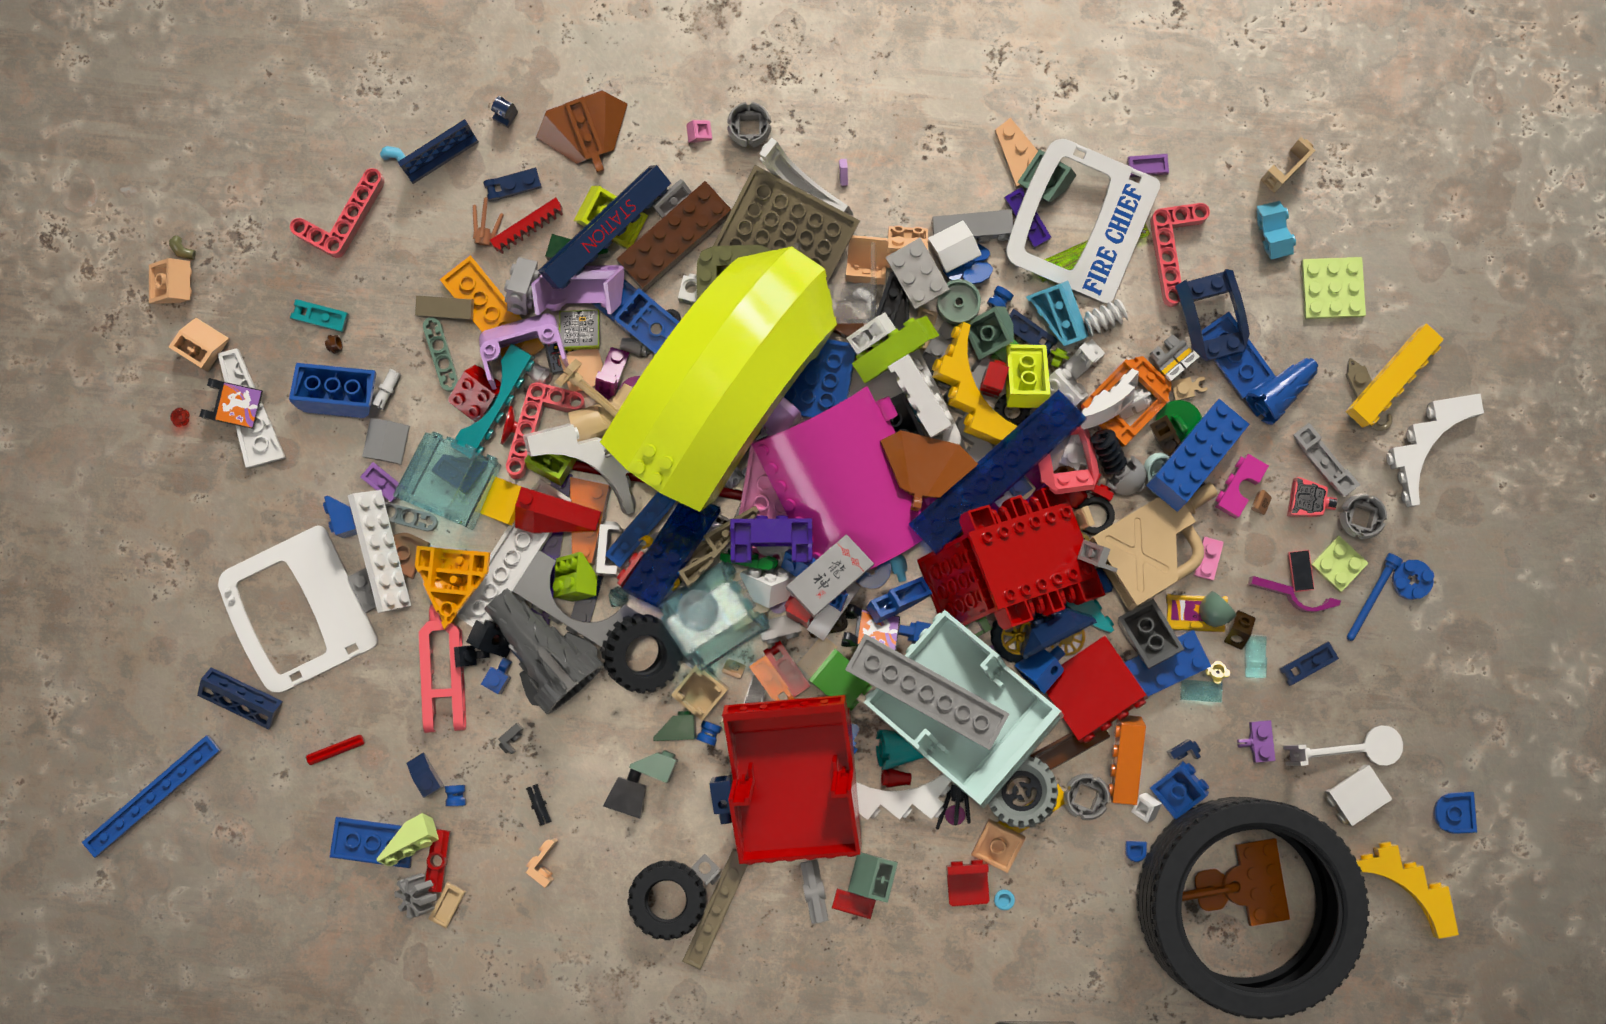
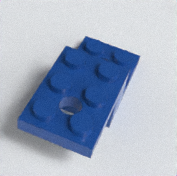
M625 279L621 305L612 314H607L606 308L602 307L601 303H591L629 336L633 335L654 354L657 353L679 323L677 319L640 288L636 289ZM654 324H659L662 326V331L659 334H653L651 327Z

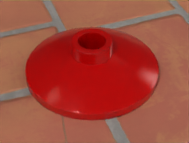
M510 406L507 414L501 445L508 440L511 433L516 432L518 422L515 421L513 406Z

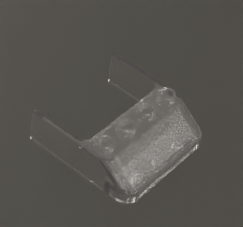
M871 242L870 283L827 284L828 289H830L833 303L832 308L837 324L868 323L876 316L877 245L875 242ZM794 243V248L801 252V244Z

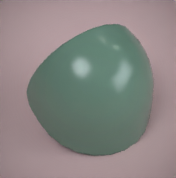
M1214 591L1207 594L1201 601L1199 613L1201 619L1209 626L1220 627L1228 624L1236 617L1232 607Z

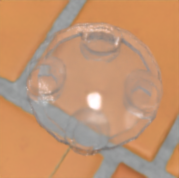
M690 590L679 601L678 617L682 624L689 629L704 630L710 627L717 619L718 602L706 591Z

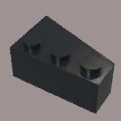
M890 271L875 318L886 313L895 328L900 331L905 327L903 323L909 320V298L894 272Z

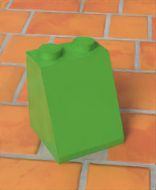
M834 649L811 676L809 681L826 696L846 695L847 708L850 707L852 711L859 703L856 700L862 693L865 696L872 686L847 672L845 669L849 660Z

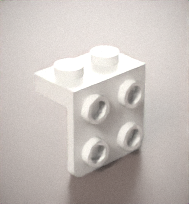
M1060 366L1049 376L1050 398L1047 408L1038 409L1047 418L1066 416L1088 394L1085 387L1077 383L1067 369H1063Z

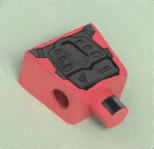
M1296 477L1292 482L1287 516L1320 517L1324 515L1325 508L1336 509L1337 498L1327 497L1328 487Z

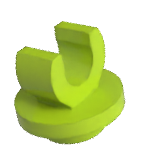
M1058 347L1056 350L1051 349V353L1055 355L1051 365L1059 368L1063 358L1069 360L1070 357L1067 355V351Z

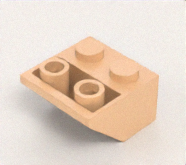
M889 226L887 256L918 238L922 239L928 250V229L922 227ZM887 262L886 268H891L889 263Z
M195 318L179 330L169 348L208 372L218 358V353L222 352L230 339L198 318Z

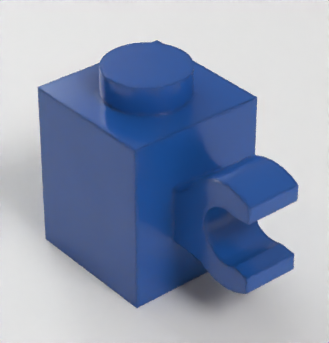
M503 657L498 669L490 667L481 685L497 694H502L511 679V676L505 673L512 661Z

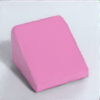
M692 120L687 123L689 143L712 140L710 121Z

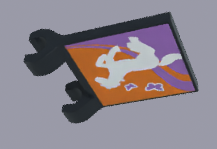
M209 378L207 386L219 390L213 412L201 409L199 417L254 429L263 390Z
M853 604L848 605L845 617L848 619L857 618L855 635L844 632L841 646H858L864 634H867L896 651L900 616H893L876 624L868 610L861 609Z

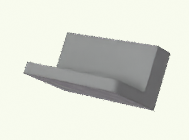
M1083 540L1077 559L1110 571L1117 572L1118 568L1106 564L1110 552L1109 548Z

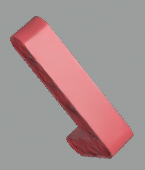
M369 168L364 172L330 233L302 218H295L291 221V232L299 239L332 257H342L385 183L384 177L375 168ZM377 175L378 180L375 183H370V178ZM367 192L369 194L367 199L360 200L362 193ZM358 209V215L351 217L352 210ZM300 225H305V229L298 233L297 228ZM349 226L348 232L341 234V229ZM317 234H322L321 240L314 242V237ZM339 243V248L336 251H331V246Z
M1204 203L1160 208L1154 212L1150 219L1162 299L1164 304L1169 307L1179 304L1180 298L1175 286L1181 283L1173 228L1199 225L1205 222L1210 214V209ZM1195 210L1202 211L1204 217H1197L1195 214ZM1175 213H1182L1184 220H1178ZM1156 216H1163L1165 223L1157 222ZM1159 235L1167 236L1168 242H1161ZM1162 254H1168L1171 257V261H1164ZM1171 273L1174 276V281H1168L1165 274ZM1174 292L1177 295V300H1171L1168 293Z
M537 382L529 386L506 463V469L511 478L521 479L527 470L524 461L527 457V451L524 453L516 452L518 447L525 446L522 430L529 427L532 429L531 433L538 431L544 407L567 413L585 408V401L580 393ZM537 390L543 392L540 397L532 396L533 392ZM560 395L562 398L560 401L554 402L552 397ZM573 400L581 401L579 406H571ZM530 409L537 410V413L535 415H527V412ZM512 466H521L518 472L511 471Z

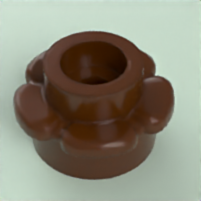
M328 335L325 346L329 352L331 351L333 354H336L343 348L342 341L338 335Z

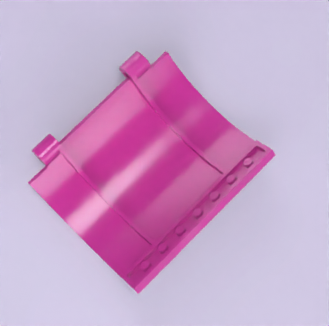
M868 386L837 405L796 426L752 443V446L788 518H812L813 558L817 560L847 534L874 563V566L870 568L872 569L905 552L936 531L937 527L929 511L940 506L941 501L939 498H922L921 509L918 512L910 510L913 495L899 488L880 443V440L895 433L890 419L896 417L898 413L889 396L875 402Z

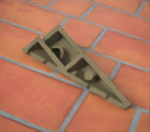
M754 506L733 519H754L759 510ZM730 521L704 535L705 540L670 560L677 575L688 588L731 543Z

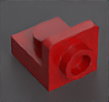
M1099 473L1095 488L1088 490L1087 493L1096 497H1102L1110 502L1115 493L1111 492V489L1106 485H1097L1101 476Z

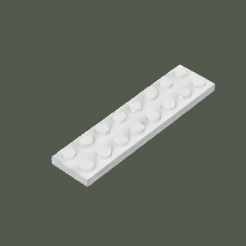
M541 479L537 481L532 489L566 501H572L569 497ZM515 521L512 526L509 525L490 554L489 573L456 616L471 627H473L476 620L484 622L486 619L495 623L484 608L503 590L508 588L514 593L515 586L537 552L543 549L552 532L534 534L515 528Z

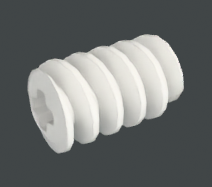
M1116 299L1114 300V305L1108 302L1107 308L1101 305L1099 310L1094 308L1092 314L1089 311L1085 312L1084 323L1089 334L1094 336V329L1101 333V327L1103 326L1107 331L1109 323L1114 328L1116 320L1123 324L1122 318L1125 317L1128 321V315L1122 302Z

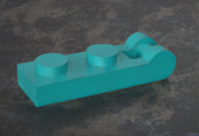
M295 299L294 312H291L290 319L344 332L349 315L347 312ZM303 308L307 309L306 315H301Z

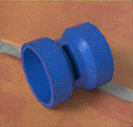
M997 286L993 297L989 298L987 304L991 308L995 306L1006 307V304L1012 300L1014 295L1007 289Z
M703 720L701 724L702 730L698 733L696 739L715 746L717 742L716 736L720 733L722 727Z
M465 785L445 786V793L447 794L445 806L466 805V799L463 795Z

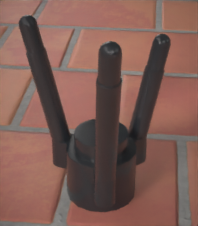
M951 785V790L947 792L943 804L944 810L940 814L936 825L937 830L943 821L951 797V801L956 802L954 825H958L960 803H963V801L965 802L967 823H971L969 796L957 785Z

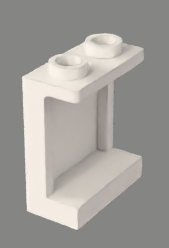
M605 521V525L600 524L596 573L601 576L617 577L620 573V568L610 566L609 559L606 557V551L610 548L611 534L623 533V528L617 522Z
M1363 765L1358 768L1359 771L1332 789L1325 791L1327 802L1331 807L1335 806L1339 812L1337 816L1343 824L1353 826L1392 800L1370 765Z

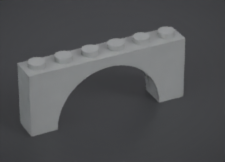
M539 550L513 590L516 593L515 597L520 601L525 602L527 600L533 604L531 608L537 612L542 613L545 611L550 614L548 617L550 620L557 624L561 621L567 625L566 630L574 635L577 632L584 636L583 639L591 644L596 643L601 646V652L605 651V648L602 646L603 640L607 641L609 637L606 635L608 630H614L613 624L617 621L621 623L623 617L628 615L633 617L638 612L623 604L615 614L598 622H581L567 616L558 608L550 591V575L556 561Z

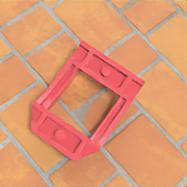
M1076 409L1074 414L1039 419L1036 414L1025 424L1026 429L1028 428L1030 440L1037 458L1041 477L1040 482L1041 484L1045 483L1050 487L1049 490L1055 495L1093 490L1099 476L1097 458L1089 430L1081 428V414ZM1078 434L1084 449L1088 469L1054 474L1046 438Z

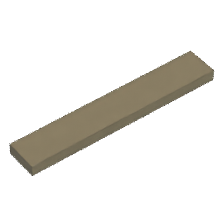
M734 849L729 856L682 962L699 970L703 966L748 866L747 864H739L738 854Z

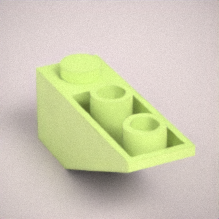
M421 813L406 821L378 856L377 862L386 866L396 865L399 860L410 857L416 851L427 848L433 842L439 840L433 818Z

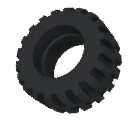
M636 613L633 617L629 615L623 617L621 623L617 621L613 624L615 627L613 631L608 630L606 635L609 637L607 641L603 640L602 644L605 648V651L601 652L602 658L605 660L603 664L604 668L609 672L608 675L620 686L631 692L636 691L637 693L645 694V691L652 693L656 692L657 687L664 688L667 680L672 681L675 678L673 676L674 671L678 672L681 667L678 665V661H682L683 654L679 652L682 649V644L678 641L679 636L672 630L669 624L650 614L642 615ZM643 635H649L657 641V658L649 668L642 671H634L626 663L627 648L634 639Z
M674 860L658 861L647 866L635 877L628 892L629 898L627 902L630 909V917L633 918L634 924L644 934H649L654 939H678L688 934L697 926L706 907V890L701 878L686 864ZM661 881H673L679 884L686 894V906L683 912L673 919L657 917L651 911L648 904L650 890Z

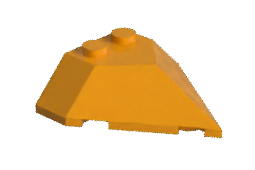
M417 546L415 568L421 574L424 581L423 585L435 611L439 613L442 620L441 624L445 630L489 573L490 552Z

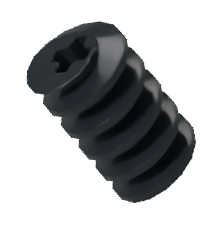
M1110 429L1095 432L1091 437V442L1094 449H1096V454L1099 461H1101L1104 472L1111 475L1121 471L1126 466L1127 459L1121 449L1119 440L1116 438V433Z

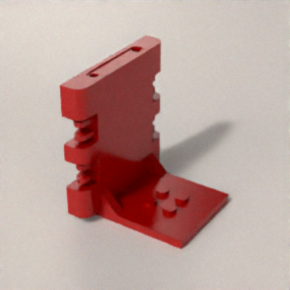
M1048 486L1036 491L1033 497H1030L1029 503L1022 498V495L1005 500L1001 507L998 508V513L996 510L991 509L990 505L963 513L960 516V526L964 535L917 559L924 580L932 592L930 596L937 614L945 610L964 626L995 614L999 626L1003 630H1007L1034 620L1035 610L1037 613L1048 616L1064 610L1066 600L1069 603L1080 605L1105 596L1106 594L1095 566L1077 559L1084 538L1067 494L1055 495L1049 490L1050 487Z

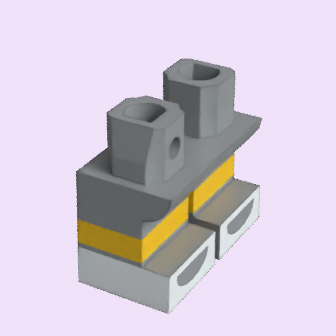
M1173 334L1164 341L1170 349L1169 352L1165 354L1158 346L1150 353L1155 362L1153 366L1170 382L1200 357L1188 347L1184 339L1180 341Z

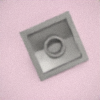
M370 418L362 457L402 465L410 426L388 420Z

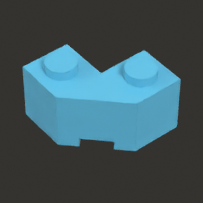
M1280 201L1257 206L1259 230H1262L1265 237L1263 246L1271 260L1294 254V246H1296L1294 234H1291L1287 229L1286 219H1289L1288 210L1286 207H1283Z

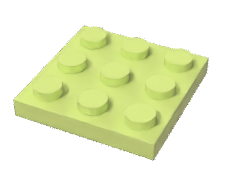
M1362 257L1303 259L1301 261L1305 319L1366 316Z

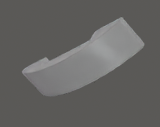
M1310 423L1293 434L1308 459L1340 495L1345 497L1360 486L1349 470L1343 468L1321 441L1322 437Z

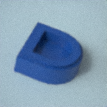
M1126 841L1125 852L1128 859L1134 862L1142 861L1147 854V842Z

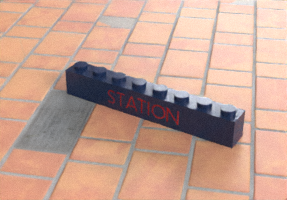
M650 165L538 270L553 289H564L567 287L574 275L577 276L585 269L584 266L588 262H593L599 256L598 253L602 249L608 248L613 243L612 239L616 235L620 236L623 234L630 222L633 223L641 216L640 213L644 209H649L658 196H663L668 191L667 187L672 183L657 165Z

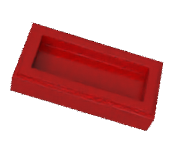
M837 888L832 909L871 920L876 900Z

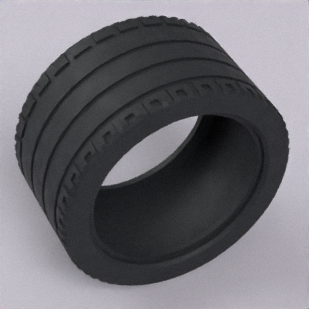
M1226 797L1210 800L1197 805L1196 808H1191L1177 820L1171 821L1163 829L1162 835H1158L1156 841L1150 847V853L1146 855L1145 862L1142 864L1143 871L1139 875L1137 911H1139L1140 916H1138L1141 931L1145 934V942L1150 952L1154 954L1155 960L1175 982L1208 1005L1225 1013L1238 1017L1243 1016L1248 1019L1262 1020L1263 1017L1273 1019L1278 1017L1284 1018L1285 1015L1293 1016L1295 1013L1306 1011L1308 1007L1313 1008L1316 1006L1315 1004L1326 1000L1325 997L1327 995L1331 996L1334 990L1343 984L1344 978L1347 979L1349 977L1348 974L1351 969L1355 968L1356 965L1354 963L1356 960H1359L1361 949L1364 948V938H1367L1366 931L1367 927H1369L1367 916H1370V911H1368L1369 899L1366 896L1368 890L1365 888L1364 876H1361L1360 872L1362 870L1356 862L1357 859L1350 853L1351 849L1344 843L1341 837L1336 835L1337 832L1331 829L1324 821H1319L1318 817L1305 810L1282 802L1251 797ZM1247 830H1267L1289 843L1308 867L1316 894V911L1313 926L1301 949L1292 959L1276 970L1253 977H1231L1211 971L1200 960L1186 936L1182 919V895L1187 877L1199 857L1209 847L1224 837Z

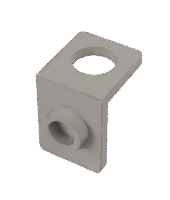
M706 854L691 867L705 882V886L709 883L713 885L721 877L718 874L721 869ZM702 862L710 864L711 870L709 873L703 874L699 871V865Z

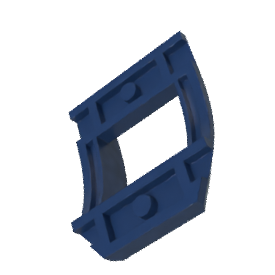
M1225 269L1224 272L1191 281L1186 279L1175 286L1186 320L1191 349L1198 353L1200 358L1205 362H1210L1245 352L1250 332L1243 300L1233 270ZM1229 292L1239 332L1203 341L1194 302Z

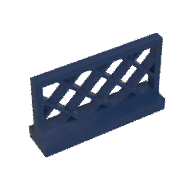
M464 119L398 161V164L412 184H414L479 141Z

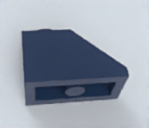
M424 752L406 763L413 782L423 798L429 797L445 787Z

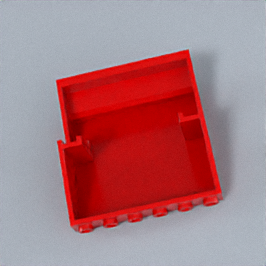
M846 695L724 705L722 717L733 777L728 801L739 864L752 865L761 862H792L800 859L814 860L825 857L832 859L838 856L854 857L861 855L862 841L850 707L847 708Z

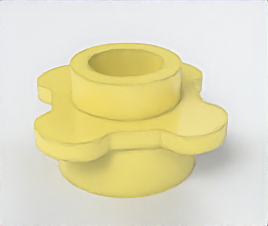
M1215 661L1212 667L1207 668L1205 671L1206 675L1210 676L1215 684H1220L1222 679L1230 675V671L1220 661Z

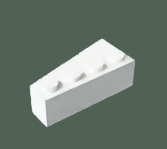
M908 354L888 366L890 372H893L897 377L896 380L903 392H906L909 403L914 410L916 409L917 416L931 438H935L953 427L952 421L954 418L949 410L944 411L941 406L944 402L939 393L934 394L931 389L934 385L929 376L924 377L922 374L923 366L918 358L914 360Z

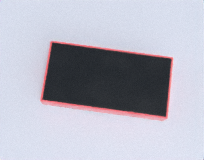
M1309 550L1288 552L1294 592L1314 590Z

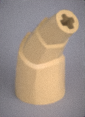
M624 383L617 394L608 401L620 409L633 387ZM599 404L568 412L570 423L578 429V442L595 437L602 439L614 419Z

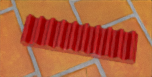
M555 197L490 239V242L496 251L503 254V247L510 249V243L517 245L516 239L518 238L523 241V235L525 234L529 237L530 230L537 232V225L543 228V222L545 221L549 224L550 217L554 220L557 219L556 213L562 216L563 208L560 202Z

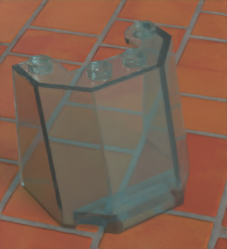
M434 431L431 434L425 432L393 496L473 530L501 464L497 462L498 458L489 454L485 457L477 453V449L465 444V447L458 445V440L448 436L446 439H443V435Z
M722 561L701 574L689 588L684 585L657 603L658 608L664 615L661 617L663 624L688 660L693 659L697 668L701 671L714 666L770 628L766 615L752 610V603L748 598H744L740 592L742 591L741 586L737 581L732 580L735 578L734 573L736 570L729 562Z

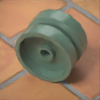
M962 279L949 281L947 285L950 290L938 297L936 307L943 321L948 322L952 326H958L962 322H968L977 316L980 310L981 297L978 289L971 282ZM961 300L962 305H957L955 302Z

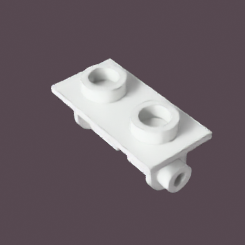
M1145 389L1135 390L1134 401L1118 415L1124 420L1134 415L1132 407L1135 408L1137 413L1148 408L1153 403L1149 396L1151 393Z

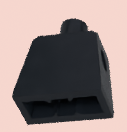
M630 768L627 779L618 777L603 807L640 819L646 793V785L638 783L641 772Z

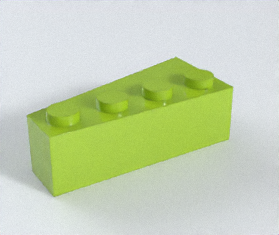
M927 316L916 320L914 318L909 319L903 323L905 326L900 331L898 329L893 330L887 334L889 337L884 342L882 340L877 341L871 345L873 348L867 353L865 350L856 356L857 360L852 365L864 383L872 381L887 371L889 365L925 346L927 341L934 340L939 336Z

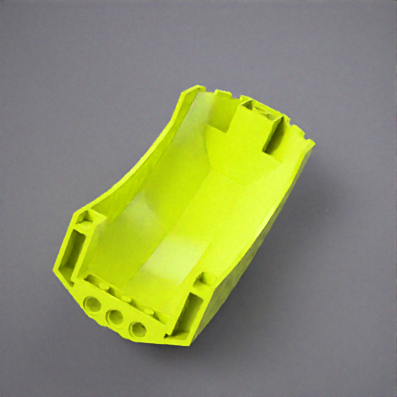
M792 246L738 257L702 293L662 344L632 388L600 443L626 470L659 493L699 512L705 509L717 499L768 418L808 363L818 356L837 326L825 268Z

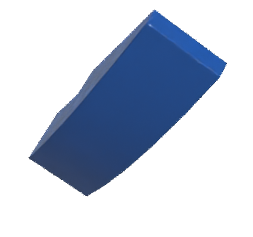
M920 577L893 588L887 594L871 600L866 608L874 622L878 624L929 597L932 592L924 578Z

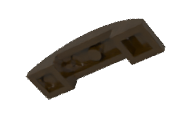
M1165 415L1149 424L1162 452L1170 457L1181 441L1168 416Z

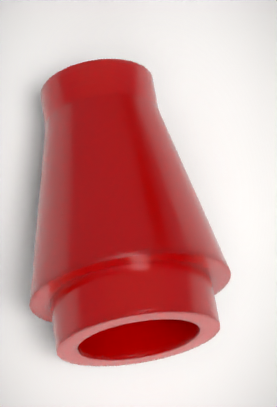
M891 768L882 770V786L890 788L911 785V773Z

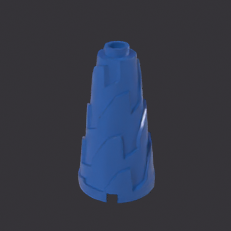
M1304 358L1295 365L1289 366L1277 376L1274 375L1265 383H1261L1246 394L1248 395L1246 401L1251 411L1257 417L1260 414L1263 415L1264 418L1261 421L1273 425L1283 416L1285 410L1297 399V396L1309 385L1308 382L1317 374V362L1312 358Z

